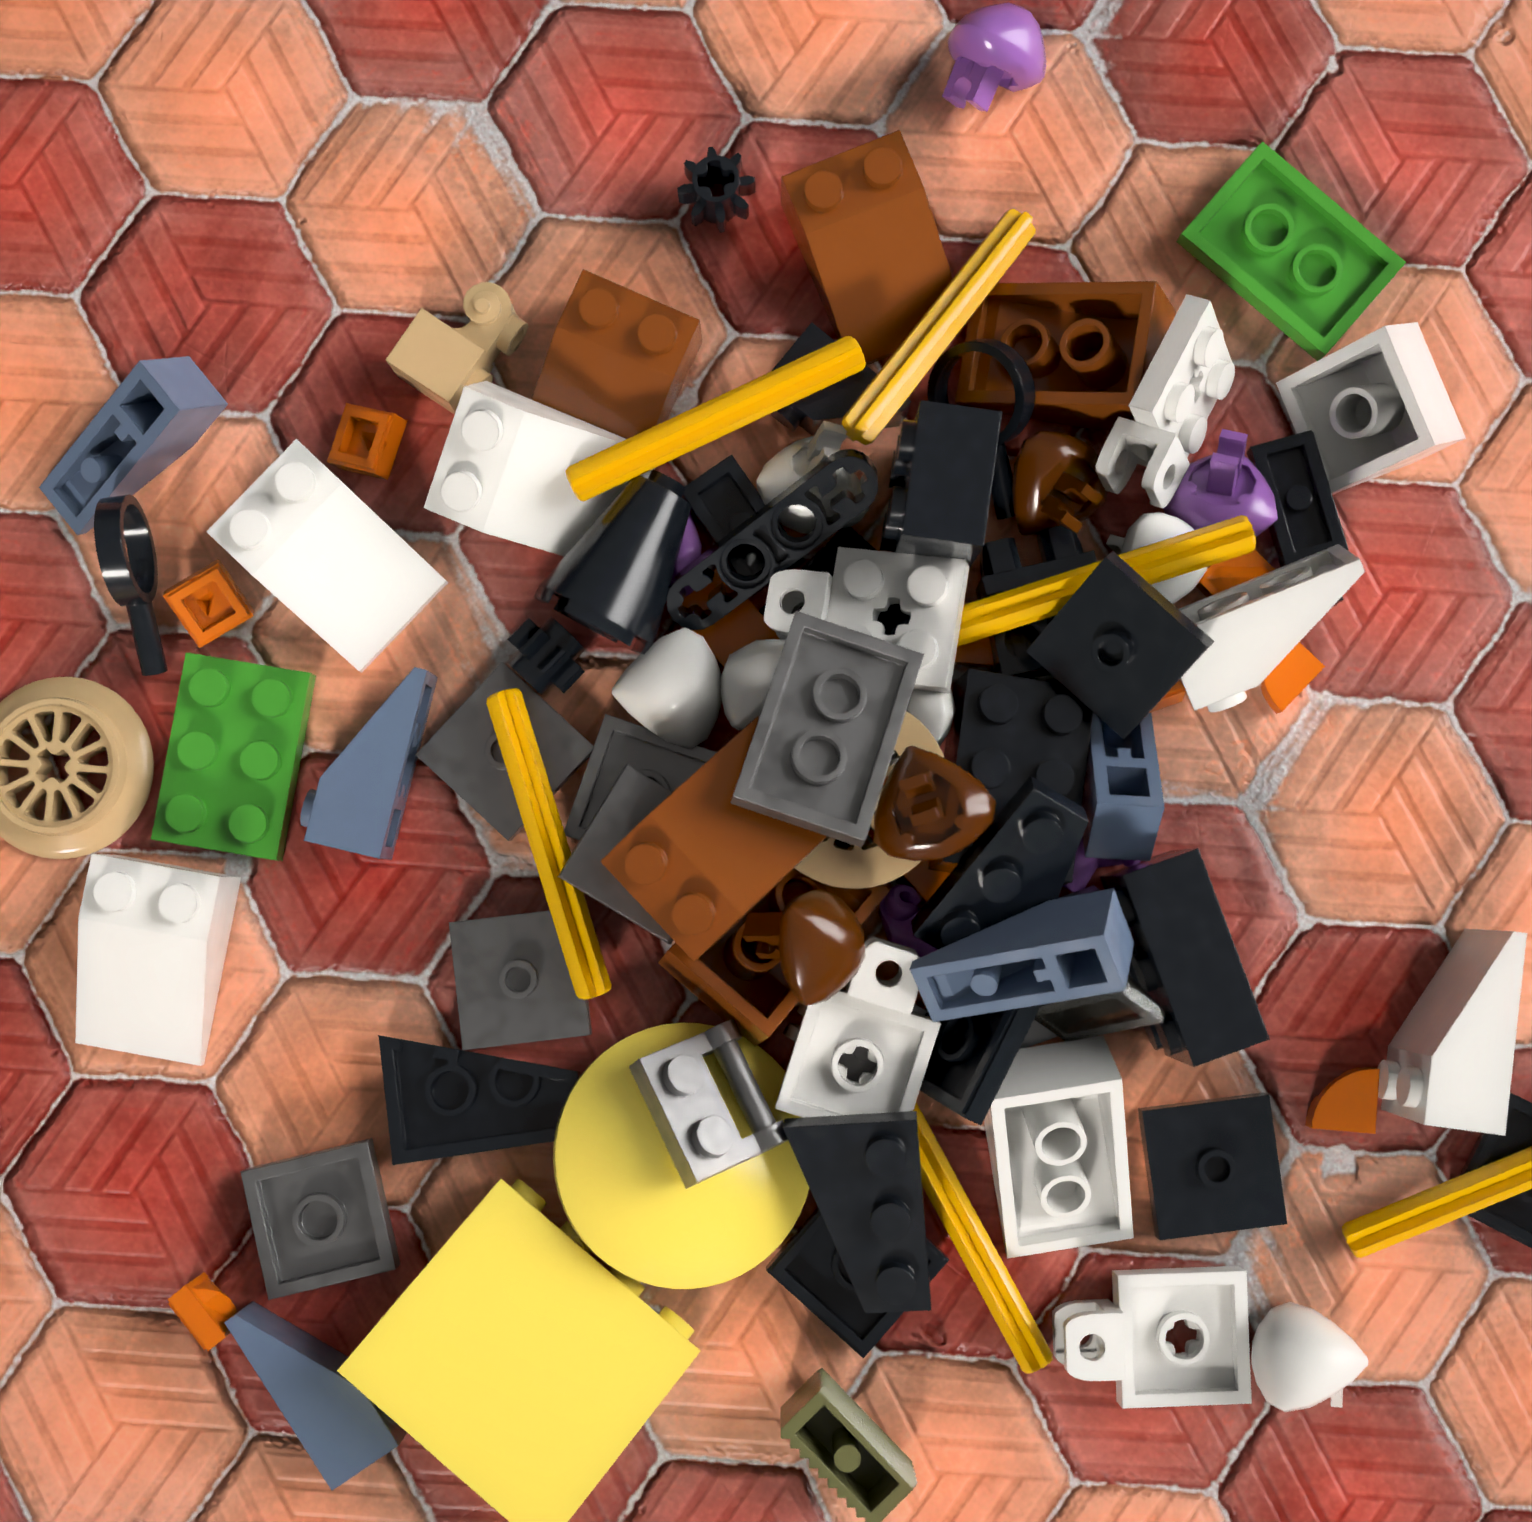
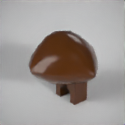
M1038 431L1022 442L1014 463L1012 487L1014 514L1019 532L1022 535H1038L1040 531L1059 525L1078 533L1084 525L1081 521L1089 518L1105 504L1108 491L1105 490L1096 474L1095 469L1099 456L1091 446L1076 437L1061 432Z
M908 746L892 768L882 790L874 815V843L888 856L911 861H930L950 856L970 845L993 822L997 801L980 780L960 766L936 753L916 746Z
M822 888L802 893L788 903L782 912L748 913L743 938L746 942L758 941L756 954L760 959H780L785 980L795 997L803 1005H816L829 1000L858 973L865 958L864 930L855 913L842 898Z

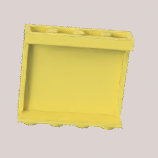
M500 1178L340 1366L337 1372L509 1522H568L697 1357L700 1350L688 1340L695 1331L680 1316L666 1306L657 1314L639 1298L645 1290V1287L639 1281L622 1274L614 1268H611L610 1271L605 1269L589 1255L592 1251L581 1240L570 1222L566 1221L559 1229L545 1217L541 1211L547 1203L532 1188L520 1179H517L510 1186Z

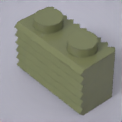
M823 1368L817 1370L780 1407L781 1439H790V1448L799 1449L800 1458L809 1459V1468H818V1477L827 1478L828 1488L837 1489V1498H846L847 1508H855L856 1517L864 1518L865 1522H881L917 1485L918 1481L916 1480L915 1469L912 1465L913 1462Z

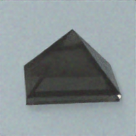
M1128 974L1125 991L1042 1004L1034 1020L1064 1041H1074L1162 1023L1165 1010Z

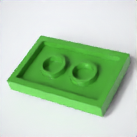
M1263 141L1186 227L1176 241L1316 361L1322 359L1406 263L1399 255Z
M186 652L151 840L283 861L316 675L308 672Z

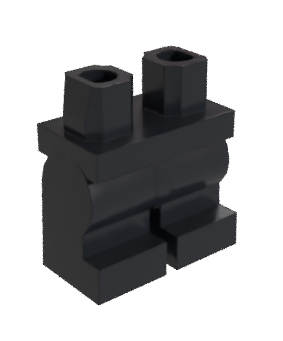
M1061 525L1047 528L1038 533L1036 538L1043 563L1026 567L1021 565L1015 538H1004L987 542L980 552V572L982 577L976 588L977 598L980 600L1097 562L1095 552L1093 550L1084 553L1077 534ZM1055 616L989 636L994 660L992 672L1029 679L1050 675L1026 650Z

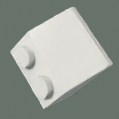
M1418 322L1383 326L1276 382L1296 433L1299 434L1309 430L1314 432L1332 494L1412 464L1466 439Z

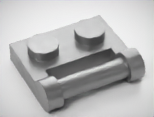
M733 1019L644 1056L629 1066L686 1189L788 1141L783 1129V1120L775 1121L737 1041L742 1036ZM712 1053L715 1054L753 1133L743 1139L703 1057Z

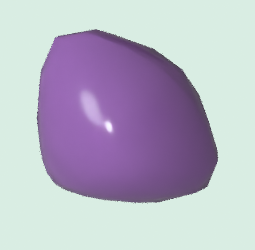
M1008 2L978 8L965 15L953 28L948 38L949 52L955 64L942 97L956 108L964 109L967 101L979 111L987 112L998 85L1016 92L1040 83L1045 77L1046 53L1040 26L1032 13L1021 6Z
M1222 429L1219 436L1217 453L1213 452L1210 456L1190 463L1173 498L1163 508L1165 514L1178 517L1188 523L1194 530L1240 515L1246 516L1249 519L1255 537L1270 527L1278 519L1275 497L1264 476L1245 456L1248 434Z

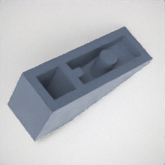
M190 356L139 360L39 488L76 535L86 534L94 527L95 509L100 499L128 494L133 496L192 448L226 408L228 403Z
M414 667L322 774L317 790L310 789L308 791L300 816L301 826L307 827L304 841L378 859L392 860L418 758L415 754L420 750L438 679L437 676L428 670Z
M1093 712L1082 807L1085 809L1089 821L1083 834L1084 855L1087 858L1151 860L1165 808L1151 713L1123 740Z
M1114 888L1048 900L912 961L910 971L932 1022L1125 991L1134 940Z
M254 1301L247 1304L224 1322L332 1491L398 1447L406 1436L407 1432L337 1372L348 1358L345 1354Z

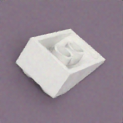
M488 381L464 386L423 508L482 533L565 556L629 482H624L586 501H580L575 496L567 480L566 469L583 459L626 440V438ZM652 470L639 476L648 478Z
M297 439L206 531L254 578L361 673L448 584L431 565Z
M1337 544L1179 608L1185 616L1215 641L1181 678L1194 711L1207 706L1209 712H1219L1243 702L1247 698L1245 691L1259 686L1365 572L1361 560Z
M91 853L78 917L75 1043L198 1066L204 1065L241 877L121 855Z
M1477 929L1464 930L1390 1042L1387 1060H1382L1378 1066V1069H1380L1378 1097L1382 1099L1381 1110L1423 1125L1505 1136L1528 933Z
M1104 1036L1019 1049L984 1119L1007 1259L1134 1238L1122 1077Z

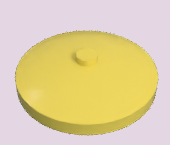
M700 1023L664 1024L634 1033L615 1043L601 1053L577 1079L561 1109L556 1126L553 1145L554 1178L558 1196L572 1227L588 1248L606 1264L628 1277L657 1287L670 1289L710 1287L727 1282L753 1269L769 1257L790 1233L801 1214L809 1192L808 1183L789 1140L688 1189L685 1188L629 1066L644 1056L703 1033L714 1027L712 1025ZM742 1036L737 1042L775 1121L783 1120L784 1122L786 1118H802L775 1109L785 1071L767 1052L758 1045L754 1046ZM712 1053L703 1057L741 1138L752 1135L753 1133L715 1054Z

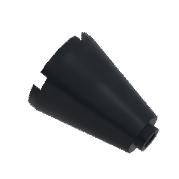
M655 470L651 471L648 478L637 476L631 479L539 585L534 598L542 603H549L552 596L555 595L559 598L554 607L555 611L615 643L619 640L630 646L635 638L637 640L631 651L645 654L656 641L691 510V504L682 498L686 487Z

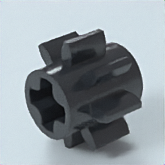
M709 147L707 157L698 164L689 160L684 162L685 175L692 184L679 186L677 188L679 203L695 204L691 212L692 225L696 227L703 220L716 224L719 232L724 233L726 222L735 215L747 220L749 217V205L740 196H749L755 193V177H739L742 168V155L737 153L728 159L717 155L714 147ZM714 183L721 184L724 195L712 197L709 185Z
M552 616L540 628L530 618H527L507 639L518 649L507 663L541 695L552 684H555L565 693L584 673L575 660L586 649Z

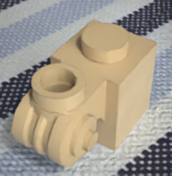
M492 282L476 284L466 292L463 299V308L470 322L463 327L451 328L421 308L386 358L387 363L397 377L454 415L464 386L482 381L492 383L493 375L490 372L494 367L493 362L500 352L507 356L513 354L523 341L528 330V324L516 314L508 293L501 286Z

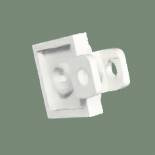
M1186 294L1129 404L1135 421L1122 417L1117 418L1100 452L1095 469L1106 491L1119 494L1129 481L1137 464L1146 466V470L1142 479V488L1146 490L1150 498V504L1163 509L1173 498L1190 465L1187 459L1189 454L1196 453L1201 447L1207 431V419L1217 399H1224L1230 391L1235 375V366L1230 358L1223 338V332L1220 329L1210 300Z
M838 547L833 577L828 572L798 569L783 570L773 574L770 578L763 619L780 639H786L795 611L803 606L799 612L922 653L924 656L913 689L950 694L970 566L966 559ZM900 604L901 611L911 615L908 625H898L895 635H885L884 625L878 622L877 618L880 612L888 610L889 605Z
M875 936L869 937L865 940V958L858 973L847 983L846 990L841 989L827 1001L806 1006L777 1097L775 1109L802 1118L914 1110L941 1025L940 1021L932 1022L931 1017L912 1011L919 991L910 971L912 961L920 958L914 949ZM888 960L896 962L899 965V970L894 978L883 980L875 975L880 963ZM856 1046L865 1047L868 1049L867 1057L871 1062L876 1063V1069L873 1074L862 1072L858 1081H851L846 1078L847 1067L838 1063L843 1053L852 1054Z
M1240 1266L1112 1270L1113 1303L1109 1299L1074 1300L1058 1305L1052 1312L1054 1357L1064 1365V1368L1071 1376L1085 1381H1116V1402L1123 1409L1252 1404L1247 1271ZM1184 1320L1187 1327L1196 1329L1197 1335L1196 1339L1186 1341L1185 1352L1176 1353L1174 1345L1166 1341V1333L1168 1330L1173 1329L1176 1321ZM1091 1334L1089 1340L1085 1344L1080 1345L1081 1340Z

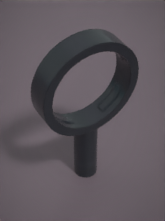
M994 339L971 340L955 345L937 360L929 377L927 397L928 401L949 404L947 390L950 373L957 361L971 351L986 353L994 357L1009 373L1015 390V407L1008 425L999 433L991 491L997 520L1015 516L1012 488L1013 474L1005 443L1017 437L1028 424L1034 410L1035 386L1028 365L1012 347Z
M130 494L102 498L98 501L95 509L94 537L103 579L115 602L120 606H126L142 676L164 673L168 669L152 604L158 584L157 558L148 520L138 500Z

